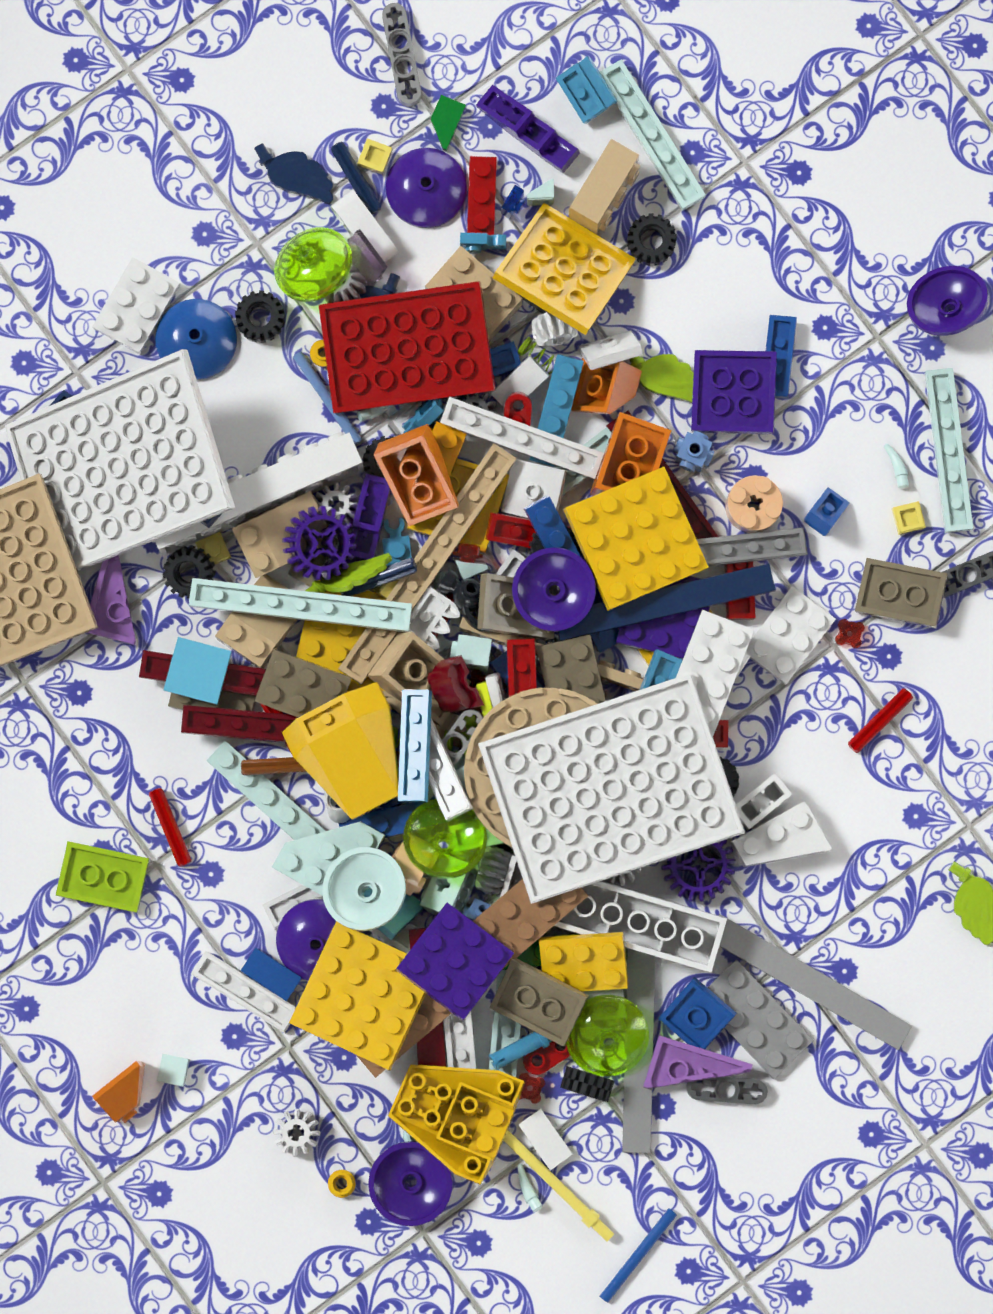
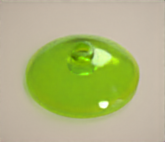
M315 227L296 234L285 243L275 261L274 275L279 288L291 299L302 302L316 301L327 297L342 285L349 274L352 264L350 246L340 233L330 228Z
M432 799L418 806L410 814L404 827L403 844L410 861L423 873L436 878H456L473 870L481 861L486 850L487 831L473 809L447 821L437 799ZM446 842L449 846L441 848L439 843Z
M617 995L595 996L586 1001L566 1043L567 1049L574 1062L589 1073L598 1076L620 1075L632 1069L643 1058L649 1043L648 1023L642 1011L630 1000ZM607 1038L614 1040L611 1045L604 1044V1040Z

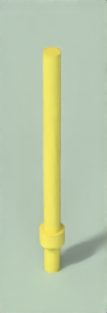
M507 1130L503 1141L582 1217L581 1221L588 1228L592 1227L608 1242L614 1233L599 1219L600 1215L593 1208L590 1210L538 1158Z

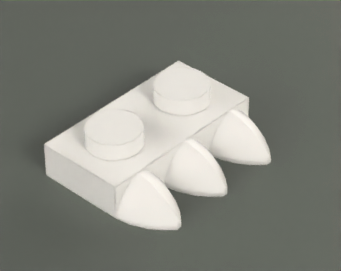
M429 586L411 613L409 632L412 631L433 650L439 649L438 640L432 632L438 634L450 633L449 626L442 617L459 618V609L454 602Z

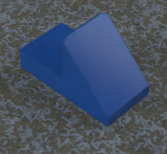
M827 487L804 518V522L821 535L826 536L850 502Z

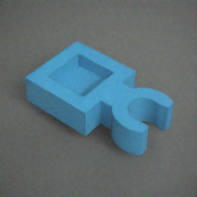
M460 232V246L470 254H479L482 250H487V248L506 250V235Z
M442 399L425 401L415 411L416 415L403 424L402 428L405 429L403 433L426 424L430 425L435 424L436 421L438 422L444 412Z
M402 517L399 518L400 525L397 529L390 528L388 519L384 520V529L390 535V538L382 539L384 554L390 553L393 559L387 566L412 558L409 536H401L405 528Z

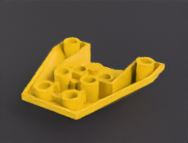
M378 682L334 698L295 719L282 732L296 761L352 820L398 797L399 774L391 711Z
M410 1064L388 1117L455 1175L481 1185L495 1161L515 1114L524 1081L499 1070Z

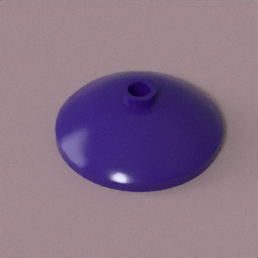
M418 148L405 153L392 165L386 180V195L393 212L407 224L419 228H433L449 222L461 210L467 193L466 177L459 163L448 153L435 148ZM424 179H428L431 181V185L423 187L421 182Z
M961 266L940 267L924 274L915 282L907 297V311L913 324L925 333L937 336L957 334L972 327L983 316L988 305V290L981 276L969 268Z
M545 548L532 553L518 567L512 584L513 600L521 616L531 625L547 631L566 630L581 622L591 610L596 593L594 576L587 563L574 552L563 548ZM553 585H557L560 588V593L556 596L550 594V588Z
M310 899L293 906L283 916L276 933V947L282 963L286 968L309 981L336 923V920L328 912L323 899ZM319 940L321 947L313 948L311 941Z
M406 1141L388 1147L377 1157L369 1174L368 1187L374 1206L386 1219L403 1226H418L432 1221L442 1213L450 1200L453 1180L451 1171L422 1145L415 1141ZM407 1177H415L417 1183L412 1186L406 1182Z

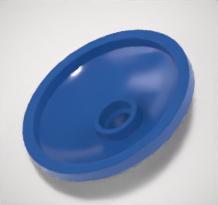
M189 299L175 304L162 316L156 329L155 342L160 359L182 349L188 350L196 380L215 376L227 367L236 351L237 332L231 317L222 307L204 299ZM193 331H197L200 333L198 339L193 340L190 338V334Z

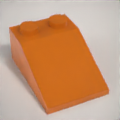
M619 412L589 495H597L659 469L671 430Z
M428 424L378 443L374 457L408 526L459 507L440 448Z

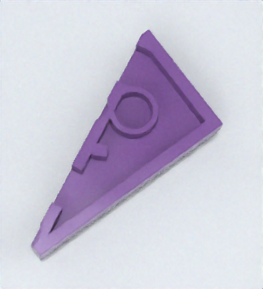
M117 555L102 561L90 604L98 628L86 633L135 645L136 638L120 558Z
M659 1035L643 1088L651 1089L749 1073L753 1064Z

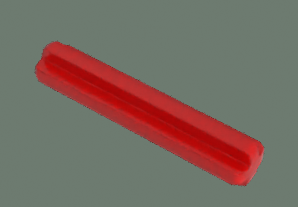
M905 688L901 689L848 742V746L855 753H859L913 699L912 694Z
M162 788L149 792V797L175 861L179 867L191 863L192 859Z

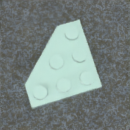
M360 821L286 842L272 868L323 896L322 888L326 872L340 855L360 847L378 849L386 835Z

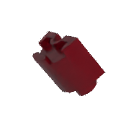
M462 655L441 660L434 667L433 671L428 674L427 680L431 686L433 697L439 704V708L446 713H457L484 705L477 688H471L467 684L466 677L469 670Z

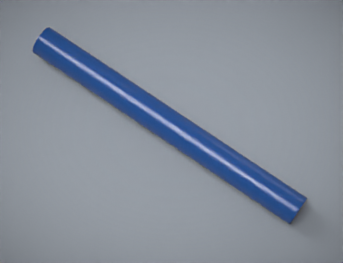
M670 1208L667 1209L599 1297L609 1303L677 1216L675 1212Z

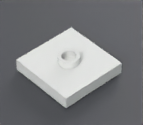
M631 330L579 346L581 355L590 370L643 354L641 345Z
M517 459L510 470L501 512L528 518L523 508L547 495L550 496L558 512L567 470Z

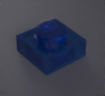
M514 185L502 205L501 214L511 219L514 213L519 214L526 202L523 199L524 190Z

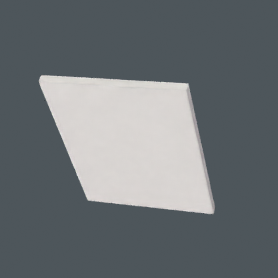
M182 349L5 425L20 479L24 480L36 474H42L77 571L235 508L188 350Z
M691 673L478 743L531 904L745 833Z

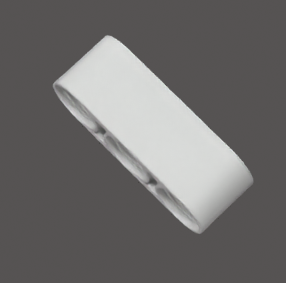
M353 190L330 206L337 219L375 268H378L398 253L393 242Z

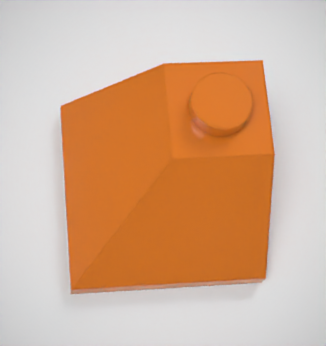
M582 358L584 363L571 411L600 414L613 413L636 396L642 371L623 361L590 370L586 361Z
M135 1061L92 1095L93 1099L115 1123L120 1120L126 1123L137 1114L135 1108L140 1105L145 1068L142 1061Z

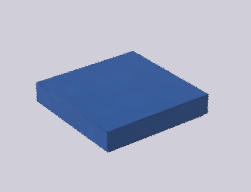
M694 977L658 1019L687 1044L706 1049L737 1013Z

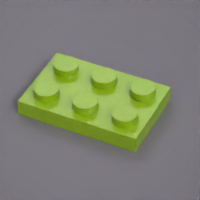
M67 841L56 896L138 913L150 859Z

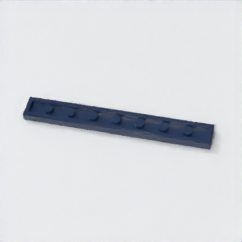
M770 564L661 588L607 611L604 602L593 604L591 610L581 622L566 630L558 631L560 641L775 592L776 589Z

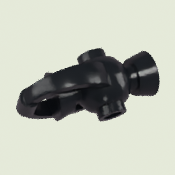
M450 568L441 580L437 592L445 595L453 594L454 603L462 610L464 619L471 627L481 632H493L477 629L478 620L470 613L479 610L480 581L473 578L459 581V576Z

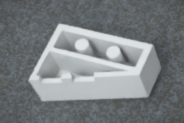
M805 801L730 843L743 867L832 850Z

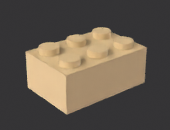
M611 139L569 207V218L595 234H598L600 230L605 232L612 220V209L614 207L618 209L626 196V186H632L640 173L638 172L641 167L638 164L639 154Z
M462 246L456 250L425 285V289L480 281L489 342L519 310L523 300L516 292L492 278L494 274Z

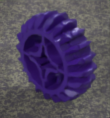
M312 506L308 508V514L304 510L299 511L300 520L296 517L290 519L294 528L285 527V531L291 534L290 537L282 539V542L289 543L290 548L283 549V553L292 554L287 560L288 564L297 562L294 571L300 572L303 570L304 578H309L312 574L313 580H320L321 575L325 580L331 579V572L333 575L339 576L341 574L339 567L343 569L349 567L344 559L352 560L354 558V555L348 552L349 549H356L357 547L354 543L350 544L349 540L355 538L356 534L347 532L352 527V524H342L345 519L344 514H340L335 518L336 509L334 508L327 512L325 506H319L318 511ZM315 520L329 524L327 528L322 529L320 532L310 529L307 525ZM335 534L338 537V550L335 549L332 543ZM301 535L307 543L303 553L300 546ZM317 538L323 539L321 541L323 548L316 547L318 545ZM319 554L331 559L324 566H317L310 562L312 558H316Z
M727 840L710 844L718 853V859L706 857L702 852V847L692 850V857L687 861L676 862L677 856L665 859L669 861V864L662 865L661 870H670L671 874L666 875L663 879L664 881H669L673 878L675 881L669 889L673 891L677 886L682 888L678 893L680 898L685 894V891L690 892L688 901L691 902L695 894H698L700 902L705 900L704 893H708L711 900L714 899L715 893L713 889L722 894L725 890L720 883L723 882L726 885H730L732 882L725 875L735 874V870L727 868V865L735 864L736 859H727L726 855L733 852V849L728 848L724 851L722 848L727 843ZM697 852L701 862L712 863L701 868L703 871L700 872V878L696 867L684 866L690 865L691 861L695 862L694 858L697 856ZM721 867L716 881L705 886L706 870ZM677 871L691 872L694 875L696 887L686 884L679 877Z

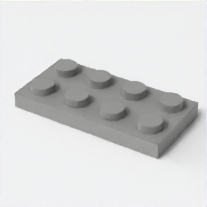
M737 960L707 987L737 1013L726 1025L725 1029L772 1079L776 1078L814 1041Z

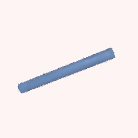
M302 351L295 354L293 359L344 433L350 432L355 446L359 444L362 438L344 412L333 413L331 393Z

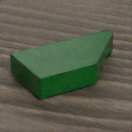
M441 95L432 114L431 123L442 150L447 152L466 105Z

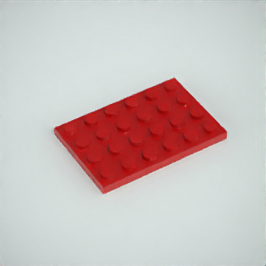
M480 281L319 305L333 413L496 391Z

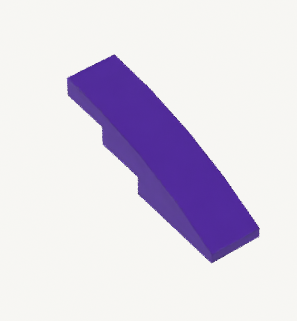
M493 84L476 104V107L496 124L563 174L580 154L578 148L560 137L552 127L535 117L533 111Z
M365 474L352 524V533H355L356 537L350 539V544L354 543L357 547L356 549H349L348 552L352 553L354 558L352 560L346 559L348 564L376 557L391 491L386 479L383 477Z

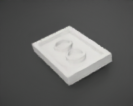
M132 257L92 328L132 351L141 354L180 287V283Z
M792 586L751 639L746 653L751 656L750 659L786 685L836 619Z

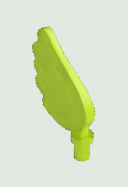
M674 354L657 355L646 361L643 357L640 358V356L629 359L631 366L642 371L639 382L646 390L658 395L692 403L694 372L691 371L688 363L678 362Z
M386 553L371 559L349 563L347 569L339 567L341 573L339 576H335L331 572V579L325 580L322 577L320 581L315 580L312 582V586L305 591L325 593L326 590L329 592L349 591L354 586L362 585L368 579L375 577L379 572L386 570L387 564L393 559L390 553Z
M954 861L948 871L959 877L958 880L962 882L955 895L954 913L957 916H961V924L964 929L969 930L972 936L979 938L984 945H989L993 942V889L987 880L974 876L970 873V868H964Z

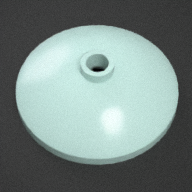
M371 847L355 848L340 855L328 868L323 881V900L330 915L341 925L358 931L373 930L388 923L399 912L406 894L405 877L399 864L386 852ZM372 889V895L364 897L365 890Z

